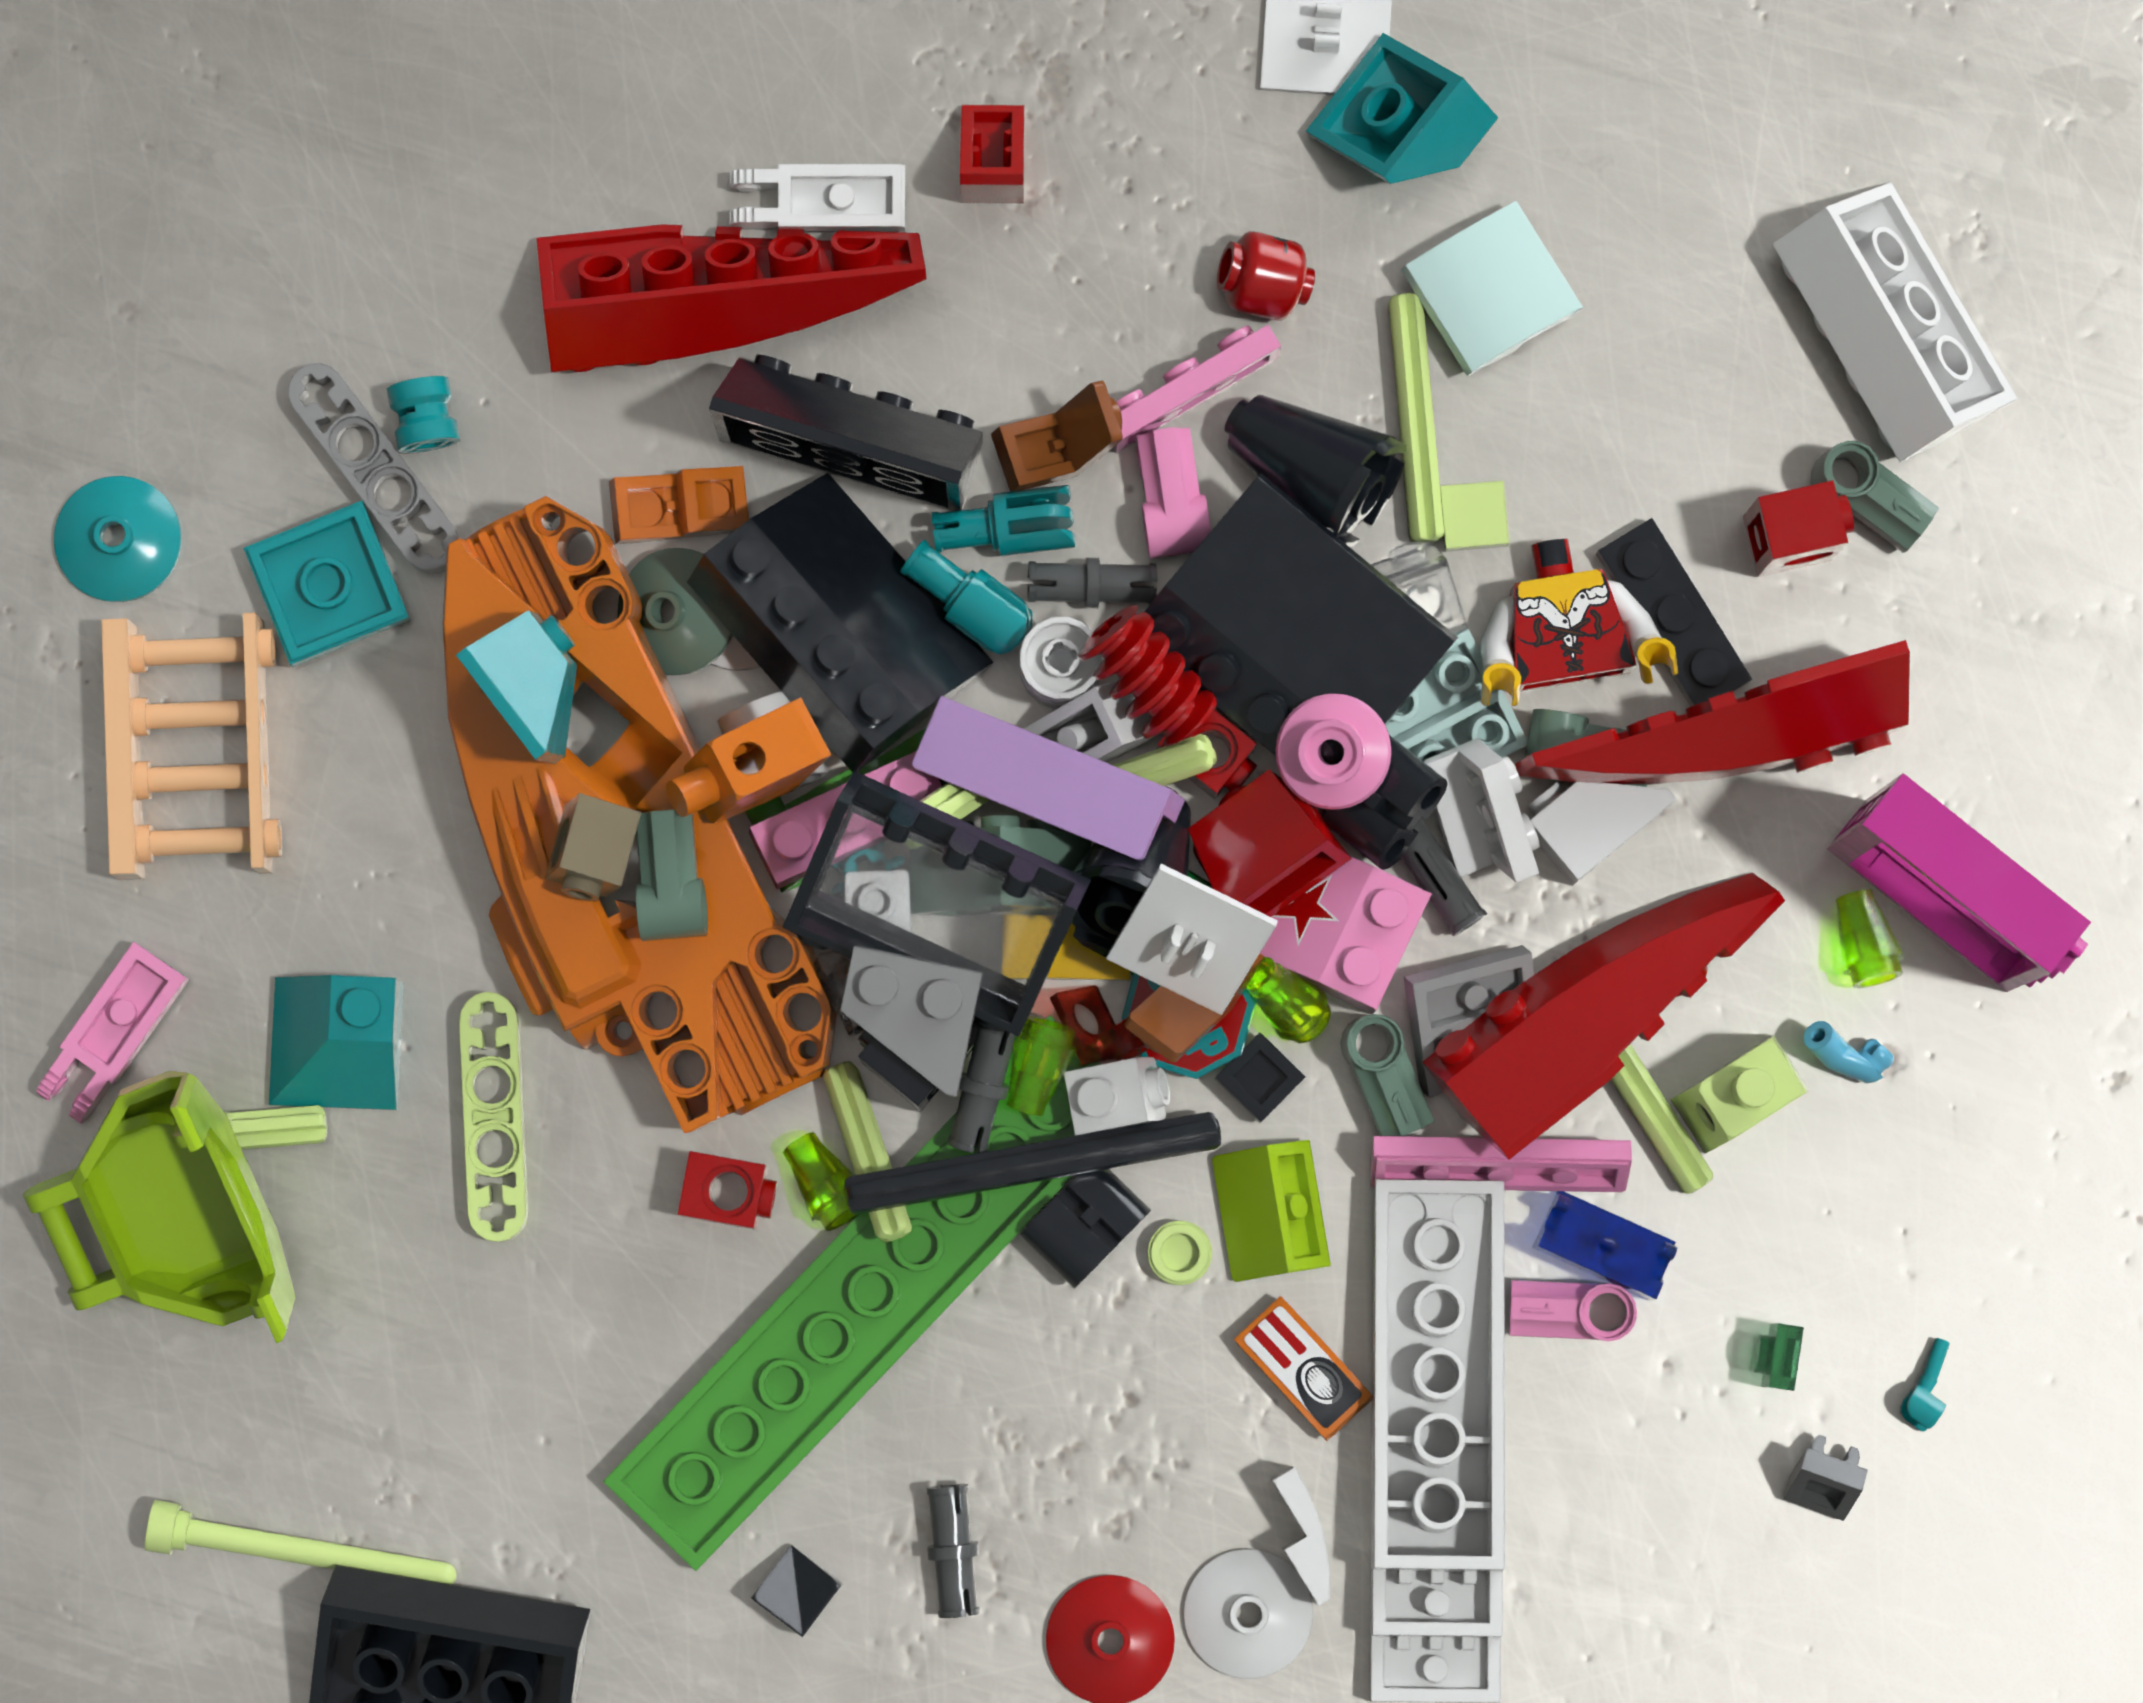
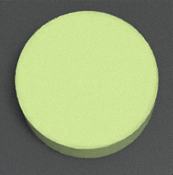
M1187 1221L1169 1222L1161 1226L1152 1236L1147 1251L1148 1262L1152 1271L1162 1281L1172 1285H1187L1201 1278L1207 1271L1212 1259L1211 1243L1205 1232L1197 1225Z

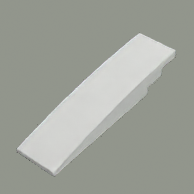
M1376 1179L1372 1346L1370 1702L1501 1703L1503 1570H1505L1504 1181Z

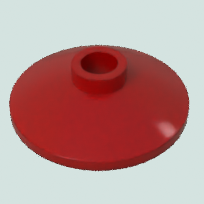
M1102 1575L1078 1583L1058 1601L1048 1621L1046 1649L1054 1673L1068 1690L1092 1703H1128L1146 1695L1166 1674L1174 1652V1628L1167 1608L1151 1589L1128 1577ZM1109 1628L1118 1630L1123 1636L1121 1649L1112 1654L1103 1652L1098 1646L1100 1633Z

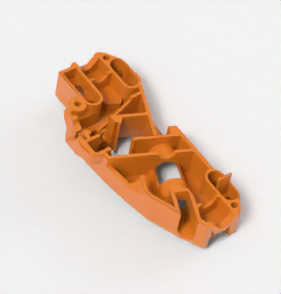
M544 496L524 506L523 509L481 528L465 540L459 538L449 543L446 551L442 625L447 712L469 803L494 877L501 891L500 897L490 908L489 918L508 966L531 1013L541 1016L554 1010L563 1030L570 1031L585 1050L600 1044L604 1051L611 1055L622 1057L644 1050L683 1132L690 1133L731 1113L742 1116L822 1077L824 1069L830 1066L838 1008L835 997L814 956L813 948L800 940L797 934L782 928L785 919L769 905L727 819L713 824L708 820L703 809L693 813L698 878L702 877L704 880L707 900V936L641 941L636 902L631 900H615L620 912L608 917L600 900L592 902L570 897L561 892L562 884L545 879L564 806L577 794L582 793L641 813L674 810L667 796L666 783L684 774L683 766L701 747L639 622L643 608L641 599L612 539L600 526L555 500ZM560 517L561 521L559 527L556 530H553L552 525L554 520ZM588 531L594 538L595 552L592 558L585 564L579 566L571 565L568 556L569 544L579 533ZM608 588L616 589L623 599V611L615 621L602 624L592 608L593 600L602 590ZM528 610L539 614L542 620L553 615L575 643V646L567 651L577 664L574 694L582 683L585 682L630 723L615 744L590 767L567 747L565 757L556 764L535 760L456 654ZM773 935H780L786 938L793 949L792 962L782 972L769 970L763 958V947L766 941ZM657 992H665L670 995L677 1007V1015L674 1022L665 1029L657 1028L653 1025L648 1011L649 1002ZM801 993L812 995L821 1006V1019L811 1030H803L798 1027L788 1012L792 999ZM622 1021L629 1023L632 1028V1034L626 1040L620 1038L617 1034V1026ZM809 1040L817 1046V1053L814 1057L809 1056L805 1049ZM684 1050H692L704 1060L705 1075L702 1081L695 1087L682 1084L674 1068V1061L677 1055Z

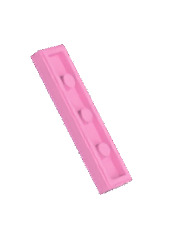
M1373 1136L1370 1161V1187L1375 1188L1376 1179L1504 1181V1190L1623 1192L1627 1188L1632 1163L1631 1140L1535 1139L1508 1160L1485 1138Z

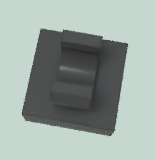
M1819 1434L1814 1439L1810 1448H1806L1791 1473L1783 1499L1844 1521L1863 1491L1868 1469L1857 1466L1860 1459L1858 1448L1850 1446L1843 1460L1824 1454L1826 1437Z

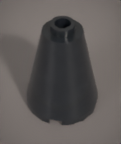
M1257 395L1250 402L1245 399L1241 400L1230 413L1224 427V431L1229 434L1228 449L1256 476L1262 473L1350 548H1353L1361 540L1352 535L1351 532L1361 520L1370 525L1375 523L1392 496L1405 463L1395 458V455L1407 452V445L1398 441L1393 436L1264 395Z
M1184 801L1175 823L1164 818L1161 819L1146 857L1143 860L1133 859L1094 843L1073 872L1091 880L1072 921V924L1076 927L1073 937L1081 945L1103 957H1107L1109 950L1160 864L1188 876L1190 845L1188 828L1191 824V810L1186 801Z

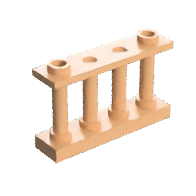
M254 612L243 613V636L147 641L145 634L137 635V626L127 618L101 619L109 875L118 880L145 879L144 863H153L155 856L250 852L251 868L259 874L272 873V857L282 856L280 819H270L265 667H275L276 664L274 630L264 629V621ZM244 662L245 700L149 704L148 698H139L138 673H147L149 666ZM246 725L247 763L151 767L150 761H141L140 736H149L151 729ZM248 789L249 827L153 831L152 825H143L142 800L152 799V793Z

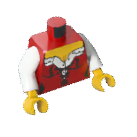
M1554 539L1531 545L1537 579L1515 583L1510 590V596L1496 603L1480 641L1484 674L1480 700L1485 706H1490L1491 692L1494 690L1508 692L1512 696L1511 705L1516 706L1522 691L1630 674L1636 667L1635 657L1638 658L1640 677L1645 684L1653 683L1650 666L1662 663L1668 665L1673 676L1678 673L1675 646L1671 641L1661 637L1649 613L1621 583L1607 580L1603 569L1574 573L1568 539Z

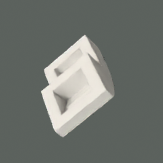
M1292 1466L1272 1478L1271 1482L1304 1535L1282 1549L1314 1602L1320 1606L1330 1599L1328 1553L1323 1530L1314 1504L1299 1473Z

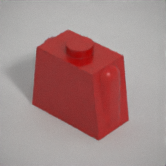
M1270 769L1247 786L1238 787L1228 792L1220 800L1218 807L1188 828L1194 843V855L1206 873L1212 888L1269 917L1278 913L1352 859L1330 832L1316 807L1299 799L1286 786L1282 777H1279Z

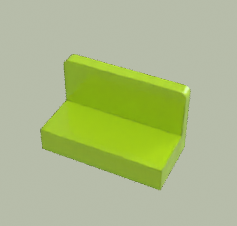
M1310 1140L1265 1145L1213 1157L1212 1164L1233 1281L1240 1282L1331 1266Z

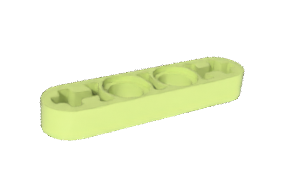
M483 992L474 995L465 1003L459 1020L467 1206L470 1225L479 1236L488 1241L505 1242L514 1239L523 1231L527 1224L529 1212L520 1020L517 1009L510 1000L498 993ZM494 1004L496 1013L507 1016L506 1026L496 1028V1048L502 1049L510 1046V1058L486 1056L473 1061L472 1048L486 1050L484 1031L476 1027L473 1028V1017L483 1015L484 1005ZM489 1067H499L505 1070L511 1082L510 1091L506 1098L494 1104L481 1101L476 1095L474 1088L475 1079L478 1074ZM495 1130L503 1131L512 1140L514 1147L513 1155L504 1166L497 1168L488 1167L479 1159L477 1152L478 1143L482 1136L488 1132ZM515 1173L516 1186L513 1188L502 1185V1196L505 1205L515 1207L516 1216L515 1218L505 1220L504 1231L494 1232L493 1223L481 1218V1209L492 1206V1186L478 1189V1176L483 1175L499 1179Z

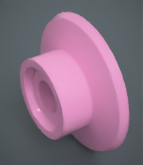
M1323 694L1304 701L1287 716L1277 736L1276 762L1284 783L1299 799L1318 808L1330 810L1345 809L1365 801L1380 787L1389 770L1391 741L1387 728L1380 716L1369 705L1352 696ZM1329 739L1336 740L1343 746L1344 756L1338 764H1328L1321 757V747Z

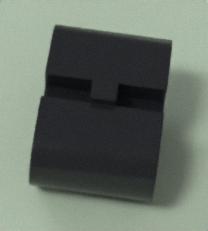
M1390 735L1391 762L1388 773L1376 792L1355 806L1338 810L1327 809L1323 818L1325 824L1381 870L1392 867L1401 859L1419 833L1414 829L1421 818L1428 819L1447 788V780Z
M1110 1169L1078 1174L1020 1233V1236L1075 1289L1151 1212V1209Z

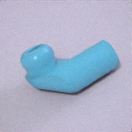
M1825 1021L1814 1022L1804 1033L1805 1045L1825 1067L1866 1084L1883 1079L1882 1072L1890 1068L1894 1062V1056L1876 1039H1868L1857 1052Z

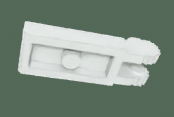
M778 164V169H739L729 173V187L735 190L752 192L778 188V208L739 207L738 209L729 210L728 226L742 227V229H771L778 227L779 229H804V231H905V165Z

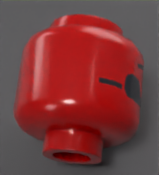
M1255 231L1245 233L1237 243L1230 241L1226 245L1217 272V288L1224 291L1226 302L1231 309L1276 321L1286 319L1293 312L1297 304L1306 305L1312 294L1315 282V271L1313 268L1307 267L1306 254L1301 244Z

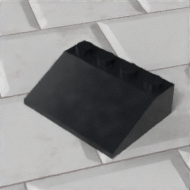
M757 354L754 363L738 358L712 397L709 411L719 441L820 472L829 473L830 475L949 511L963 509L983 444V432L972 429L974 420L967 416L941 409L938 410L936 418L912 411L914 403L911 400L884 391H878L876 398L872 399L851 392L853 387L851 382L825 373H817L815 381L790 374L792 370L791 364L766 355Z
M829 473L824 474L750 518L703 554L687 581L688 585L790 702L800 697L802 698L823 740L852 773L860 771L933 713L940 696L948 699L952 698L994 663L975 641L944 619L947 614L943 610L945 606L937 597L907 575L904 576L900 573L906 561Z
M1262 473L1250 484L1144 611L1154 619L1152 632H1162L1170 639V647L1167 652L1177 651L1185 658V668L1183 671H1193L1201 678L1199 691L1208 690L1212 692L1217 699L1216 706L1275 756L1277 736L1284 720L1299 704L1315 696L1344 694L1357 698L1369 705L1380 716L1386 726L1458 639L1456 635L1328 528L1326 529L1322 523ZM1329 739L1321 747V757L1328 764H1338L1344 756L1343 746L1340 742Z
M336 1565L320 1604L309 1703H576L591 1609Z

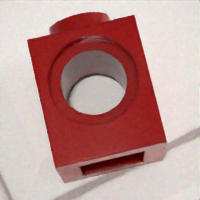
M1214 709L1211 715L1184 739L1202 734L1218 737L1227 745L1229 759L1225 764L1188 778L1215 800L1224 788L1230 792L1235 788L1241 787L1258 765L1249 759L1254 753L1257 744ZM1166 736L1157 744L1156 749L1164 747L1163 742Z
M689 1151L677 1215L757 1230L759 1217L771 1219L777 1181L766 1179L768 1166L764 1164ZM725 1174H737L745 1180L747 1185L746 1200L740 1207L734 1210L718 1208L712 1198V1188L715 1181Z

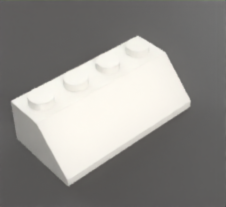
M1891 182L1825 207L1773 243L1782 260L1785 274L1792 283L1797 285L1814 314V322L1817 329L1829 340L1845 368L1849 384L1861 395L1877 423L1881 439L1893 450L1899 462L1936 446L2018 399Z

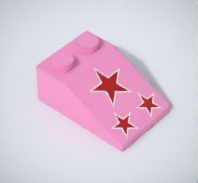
M1351 857V860L1271 917L1278 921L1277 926L1260 954L1264 956L1263 963L1367 1013L1374 1014L1432 894L1375 866Z

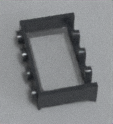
M854 771L836 800L782 928L797 934L800 940L813 948L830 949L849 959L852 957L854 946L858 945L983 972L974 1015L975 1019L988 1029L1007 1031L1019 1037L1091 880Z

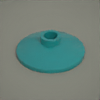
M127 476L104 477L81 487L64 504L57 518L54 530L55 554L65 576L83 593L107 602L133 601L155 591L167 580L174 570L181 551V527L171 503L152 485ZM111 525H121L125 530V538L122 543L114 547L105 545L103 541L104 531Z

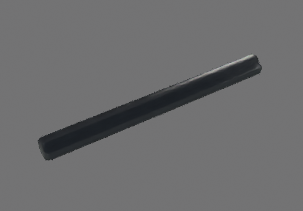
M1199 1113L849 1176L844 1181V1195L850 1212L857 1215L1215 1150L1221 1145V1129L1214 1113Z

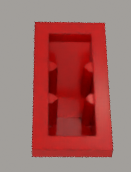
M1024 105L961 106V203L1024 204Z

